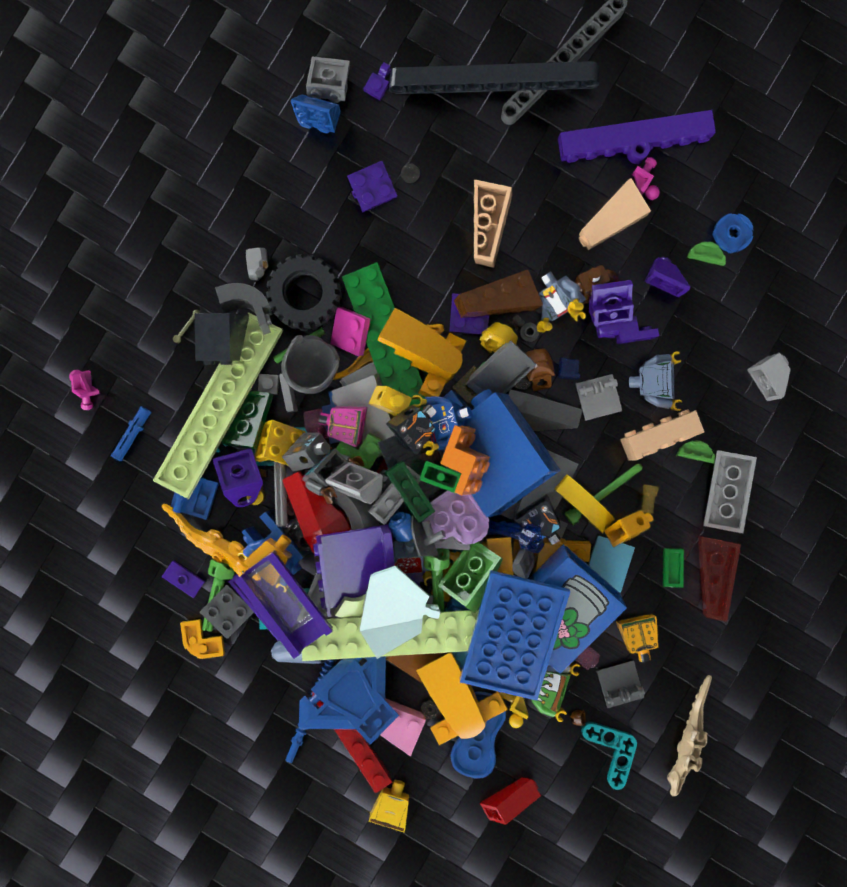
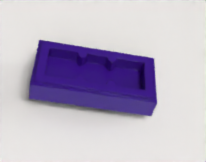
M174 560L162 575V578L192 598H195L206 582Z

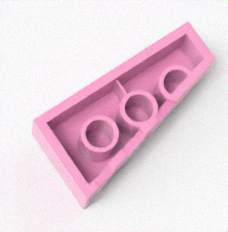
M385 698V701L399 716L383 731L381 736L411 756L426 719L422 712Z

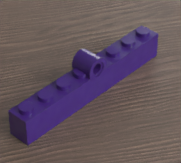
M712 110L561 132L558 137L561 161L567 160L568 163L575 162L580 158L591 160L600 155L611 157L616 153L623 152V154H627V158L631 163L640 164L645 160L653 147L664 149L671 147L673 144L684 146L693 141L704 143L709 141L716 132Z

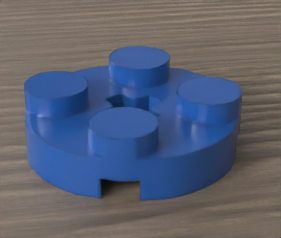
M727 214L716 223L712 235L716 244L722 250L734 253L743 250L751 243L753 239V225L742 214ZM730 229H736L738 231L736 233V238L734 236H730Z

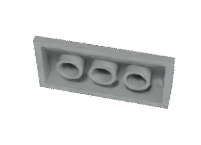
M717 450L703 526L743 533L757 457Z

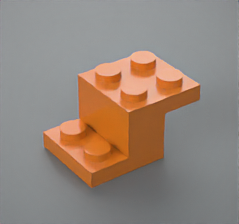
M455 425L440 464L462 473L455 493L461 496L476 494L482 486V476L489 468L490 463L488 460L490 457L469 448L475 440L474 433L476 429L470 426Z

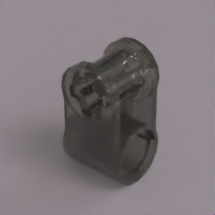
M294 514V517L287 522V526L282 527V529L300 550L309 551L311 550L309 545L304 544L301 540L304 536Z

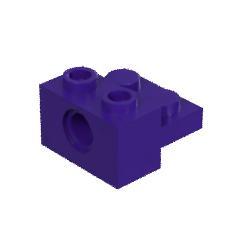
M631 280L592 285V296L589 297V313L594 326L633 320V284Z

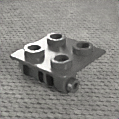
M228 585L200 611L226 639L254 613L246 602Z
M634 660L597 670L607 708L644 698L643 694L645 692L643 687H641Z

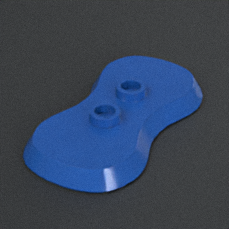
M474 692L478 701L491 695L486 692ZM506 711L487 720L486 726L478 735L468 739L458 738L451 751V762L457 772L471 778H484L492 772L496 763L495 737L505 721Z

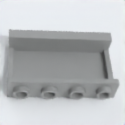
M379 374L332 391V401L336 406L367 407L362 443L368 433L381 440L394 435L386 425L394 416L368 404L375 387L382 386Z

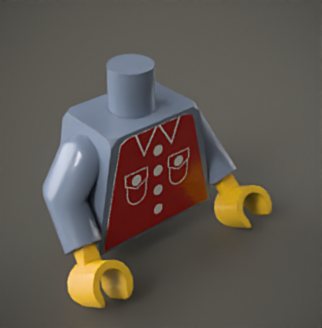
M412 539L409 542H392L394 565L405 574L423 573L425 571L423 580L427 586L426 581L429 578L432 579L431 570L424 567L423 556L418 555L414 540Z

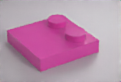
M337 307L330 344L354 355L363 356L370 318L344 307Z

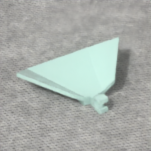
M397 566L371 574L365 595L360 632L377 659L420 634L422 631L423 615L439 619L440 615L439 606L426 604L429 595Z

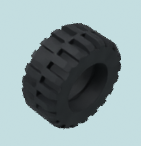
M297 254L296 258L292 259L291 256L285 258L286 262L277 264L278 269L276 271L272 270L270 274L271 280L267 281L268 291L266 295L270 308L281 322L295 330L308 331V329L317 330L321 325L324 327L330 319L333 320L337 307L341 306V285L336 273L323 259H316L313 255L308 254L307 257H303L302 254ZM303 276L317 279L323 290L320 302L309 310L295 309L287 298V291L291 283Z

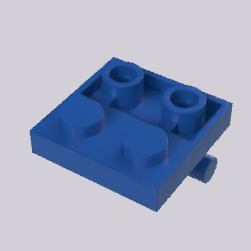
M201 478L189 499L175 492L171 503L173 511L208 520L219 483Z

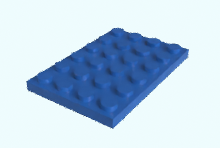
M490 570L461 672L460 683L537 701L568 602L570 590Z

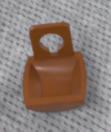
M536 349L526 352L525 354L531 357L537 364L526 375L528 380L532 381L533 391L551 388V376H554V366L546 349ZM540 379L547 381L544 385H537Z

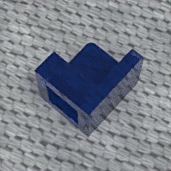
M566 357L559 359V379L577 380L580 378V374H578L579 360L566 359Z

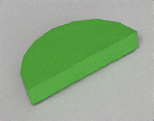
M701 242L695 245L687 258L721 266L726 265L725 255L719 248V245L713 242Z
M702 441L684 443L676 456L715 464V454H713L709 445Z

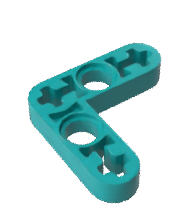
M591 721L586 722L581 729L586 740L615 749L607 780L613 789H622L627 782L637 748L636 739L628 732ZM593 727L595 732L600 733V739H598L599 736L595 733H591L589 736L586 730H590ZM607 732L614 733V739L610 742L604 740V735ZM628 738L632 742V744H628L626 748L629 754L624 752L626 745L623 743V741H627ZM621 756L627 758V763L623 766L617 764V759ZM615 768L620 770L619 778L621 779V781H617L616 784L612 780V778H616L618 774Z

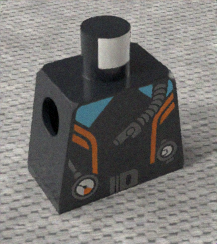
M429 404L423 410L411 405L389 420L386 425L408 451L417 455L435 431V427L430 419L437 412Z
M547 494L516 513V522L537 542L547 538L549 543L553 545L561 539L556 532L561 528L560 520Z

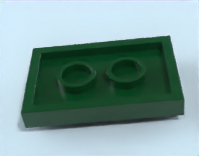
M250 390L221 443L257 449L273 395L268 392Z

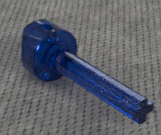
M492 520L488 522L489 531L519 540L520 548L523 550L539 553L544 547L541 526L529 523L521 529Z

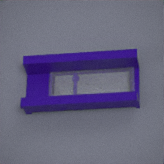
M274 550L246 570L235 582L292 658L295 659L309 644L325 634L327 636L333 632V626L328 623Z

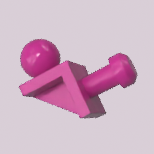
M652 157L645 160L643 169L637 166L632 174L641 195L645 191V196L650 200L656 199L660 194L657 186L651 185L648 187L654 177L649 172L657 164L656 160Z
M73 370L69 375L72 392L82 398L81 408L83 410H90L93 408L90 396L99 394V390L92 386L91 371Z

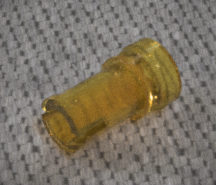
M643 485L644 497L641 511L647 513L654 512L655 497L659 487Z

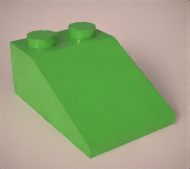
M479 542L470 544V550L462 551L438 586L466 608L476 613L482 602L490 570L498 571L503 559Z

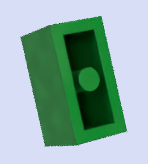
M426 461L419 480L455 493L462 473Z

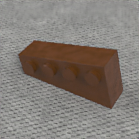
M529 270L464 292L454 299L461 318L535 311L543 305Z

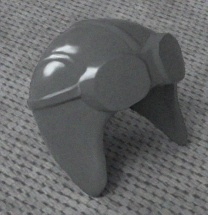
M297 335L290 343L282 359L281 370L285 381L294 390L305 394H315L325 390L332 383L339 367L340 358L335 348L324 342L320 337Z

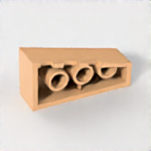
M687 409L679 412L676 418L672 419L669 416L661 419V424L655 426L653 423L642 427L643 431L636 433L633 430L625 433V438L620 440L628 460L643 458L642 455L658 452L660 448L670 447L678 441L681 442L704 433L697 412H690Z

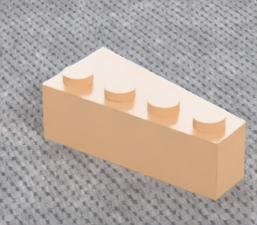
M474 180V260L476 264L493 268L495 266L512 199V187Z

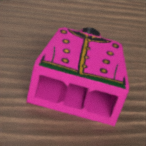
M336 406L331 409L330 414H320L319 424L328 426L327 434L329 437L357 447L362 444L367 407Z

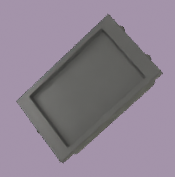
M510 341L501 346L469 377L466 385L477 395L487 389H490L492 393L506 394L537 364L519 346Z

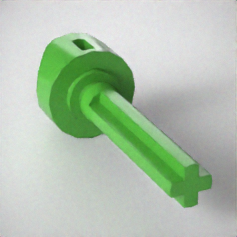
M436 548L439 556H423L424 567L431 570L433 604L439 606L440 612H444V590L438 585L443 579V570L450 565L449 549Z
M214 560L210 561L208 574L213 576L214 580L208 603L223 589L225 579H233L235 571L232 567L229 569L228 564L219 563ZM204 617L202 630L212 632L213 625Z

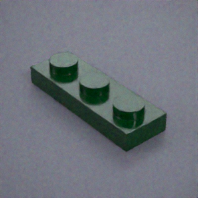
M400 461L385 472L418 523L435 512L403 461Z

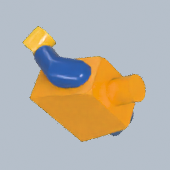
M281 535L277 542L272 538L251 542L238 553V556L243 555L245 557L243 563L251 568L275 550L276 554L292 573V554L286 550L292 541L285 535ZM271 563L257 573L272 586L276 583V588L283 586L284 592L289 588Z

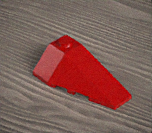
M298 471L282 481L303 536L314 554L313 544L317 543L316 536L351 530V525L340 509L337 510L332 504H328L323 496H319L307 489L302 479L304 475Z

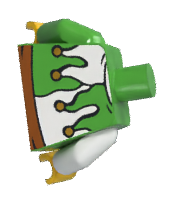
M571 663L561 674L548 665L538 700H532V703L540 713L551 717L555 716L557 721L563 722V719L558 715L560 713L567 714L561 708L571 676L567 673L570 672L578 676L579 673L573 672V668L575 666L580 667L579 664Z

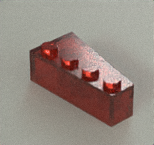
M698 536L703 615L707 618L727 622L741 544Z

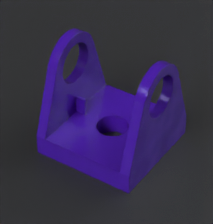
M252 449L214 458L213 463L224 496L236 507H245L254 503L263 482ZM235 469H241L237 473H232ZM251 496V498L246 501H238L242 497Z

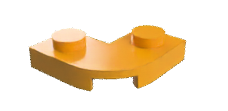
M201 619L180 623L184 648L199 659L225 655L223 635L204 638Z

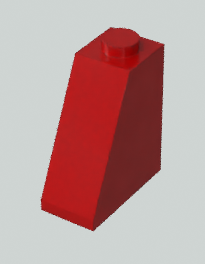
M522 777L483 800L480 805L489 820L506 825L541 795L538 791V785L534 780Z

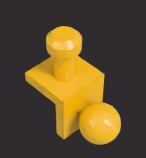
M500 692L503 699L511 702L509 710L514 712V714L509 718L510 725L513 728L521 727L523 725V718L527 719L529 716L523 697Z

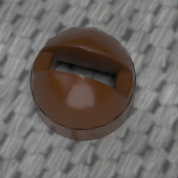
M575 710L571 713V722L574 725H585L586 713L584 710Z

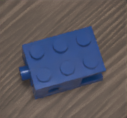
M271 509L260 516L262 521L272 531L265 540L272 538L277 542L281 535H285L292 541L286 550L292 554V574L294 575L302 568L298 562L310 552L288 526L278 527L276 525L275 510ZM254 526L242 531L243 539L247 544L264 539Z

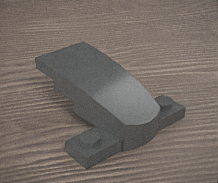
M547 450L561 471L500 515L512 519L513 523H517L516 513L546 494L555 510L562 496L554 489L566 475H569L571 478L573 477L578 463ZM560 520L561 528L556 532L562 538L568 523Z

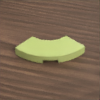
M365 595L356 598L344 596L335 609L334 615L341 618L362 617Z

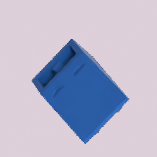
M299 95L291 99L297 121L302 127H314L323 133H335L341 112L339 104L306 95Z

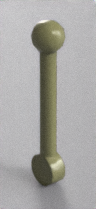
M199 310L193 311L192 317L180 333L173 337L174 342H181L182 335L195 319V313H200Z

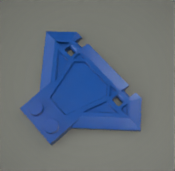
M381 656L378 659L376 657H364L367 662L362 667L358 662L363 658L342 659L311 689L315 693L314 696L310 699L304 696L300 700L299 729H356L371 745L399 716L385 701L386 656ZM321 700L324 704L317 709L315 705Z

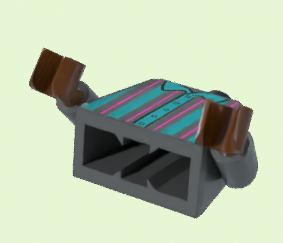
M334 448L317 465L313 466L302 479L308 490L319 496L323 495L326 502L332 504L331 497L337 498L338 496L332 487H328L326 479L348 462L358 466L365 465L360 456L351 459L350 456L340 454Z

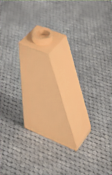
M629 179L581 230L579 240L583 247H587L588 250L592 249L643 219L651 212L632 179Z

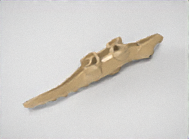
M710 675L704 679L699 693L696 695V700L692 703L693 708L689 712L690 717L686 722L687 726L683 731L682 740L677 746V751L679 752L678 760H676V764L667 775V779L671 784L670 794L672 796L679 794L689 771L694 769L698 772L702 765L700 754L702 748L707 744L708 734L703 731V707L712 680Z

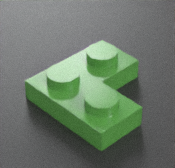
M368 433L360 448L340 441L336 449L340 454L350 456L351 459L360 456L365 465L361 467L370 470L381 452L377 443L383 440Z

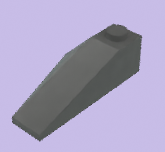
M511 389L508 391V395L533 431L578 428L582 409Z

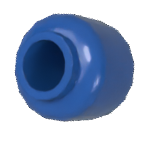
M397 512L391 516L388 523L392 536L398 542H409L413 539L411 530L412 516L408 513Z

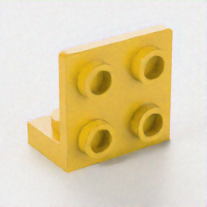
M275 420L265 422L255 452V461L272 460L288 466L282 456L306 432Z

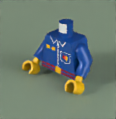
M420 395L412 397V400L418 399L420 401V404H413V406L420 408L422 405L426 407L429 404L437 412L430 419L435 427V431L430 437L431 441H427L423 448H432V450L426 451L428 456L433 455L435 450L441 451L446 449L454 426H466L464 421L473 417L469 407L461 409L459 404L454 403L448 398L432 396L422 399Z

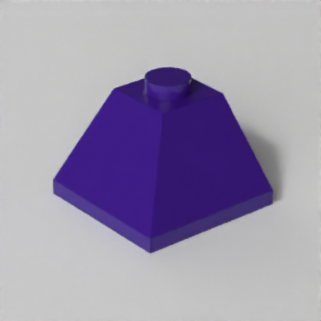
M658 257L654 260L644 282L677 297L688 292L690 285L677 266L672 264V261L668 258Z

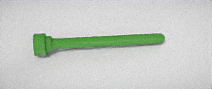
M636 464L593 497L598 502L640 472L642 465ZM575 508L573 510L569 509L564 513L567 520L573 526L579 522L582 515Z

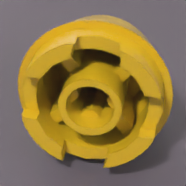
M495 322L481 333L482 336L479 340L482 341L480 344L491 353L492 351L496 352L501 346L510 341L516 345L518 336L508 325Z

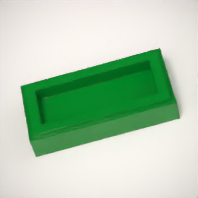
M663 548V587L684 588V549Z

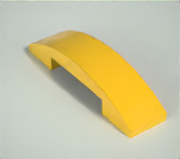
M566 475L554 489L585 516L602 534L615 520L589 492L569 475Z

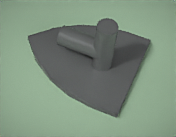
M412 515L411 530L418 555L438 557L439 555L434 543L445 538V532L441 530L434 534L430 521L418 523Z

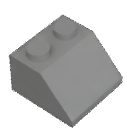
M780 353L768 356L747 369L767 401L781 399L785 396L790 368L788 360Z
M348 462L326 479V483L336 491L361 500L364 503L372 504L382 494L383 475Z

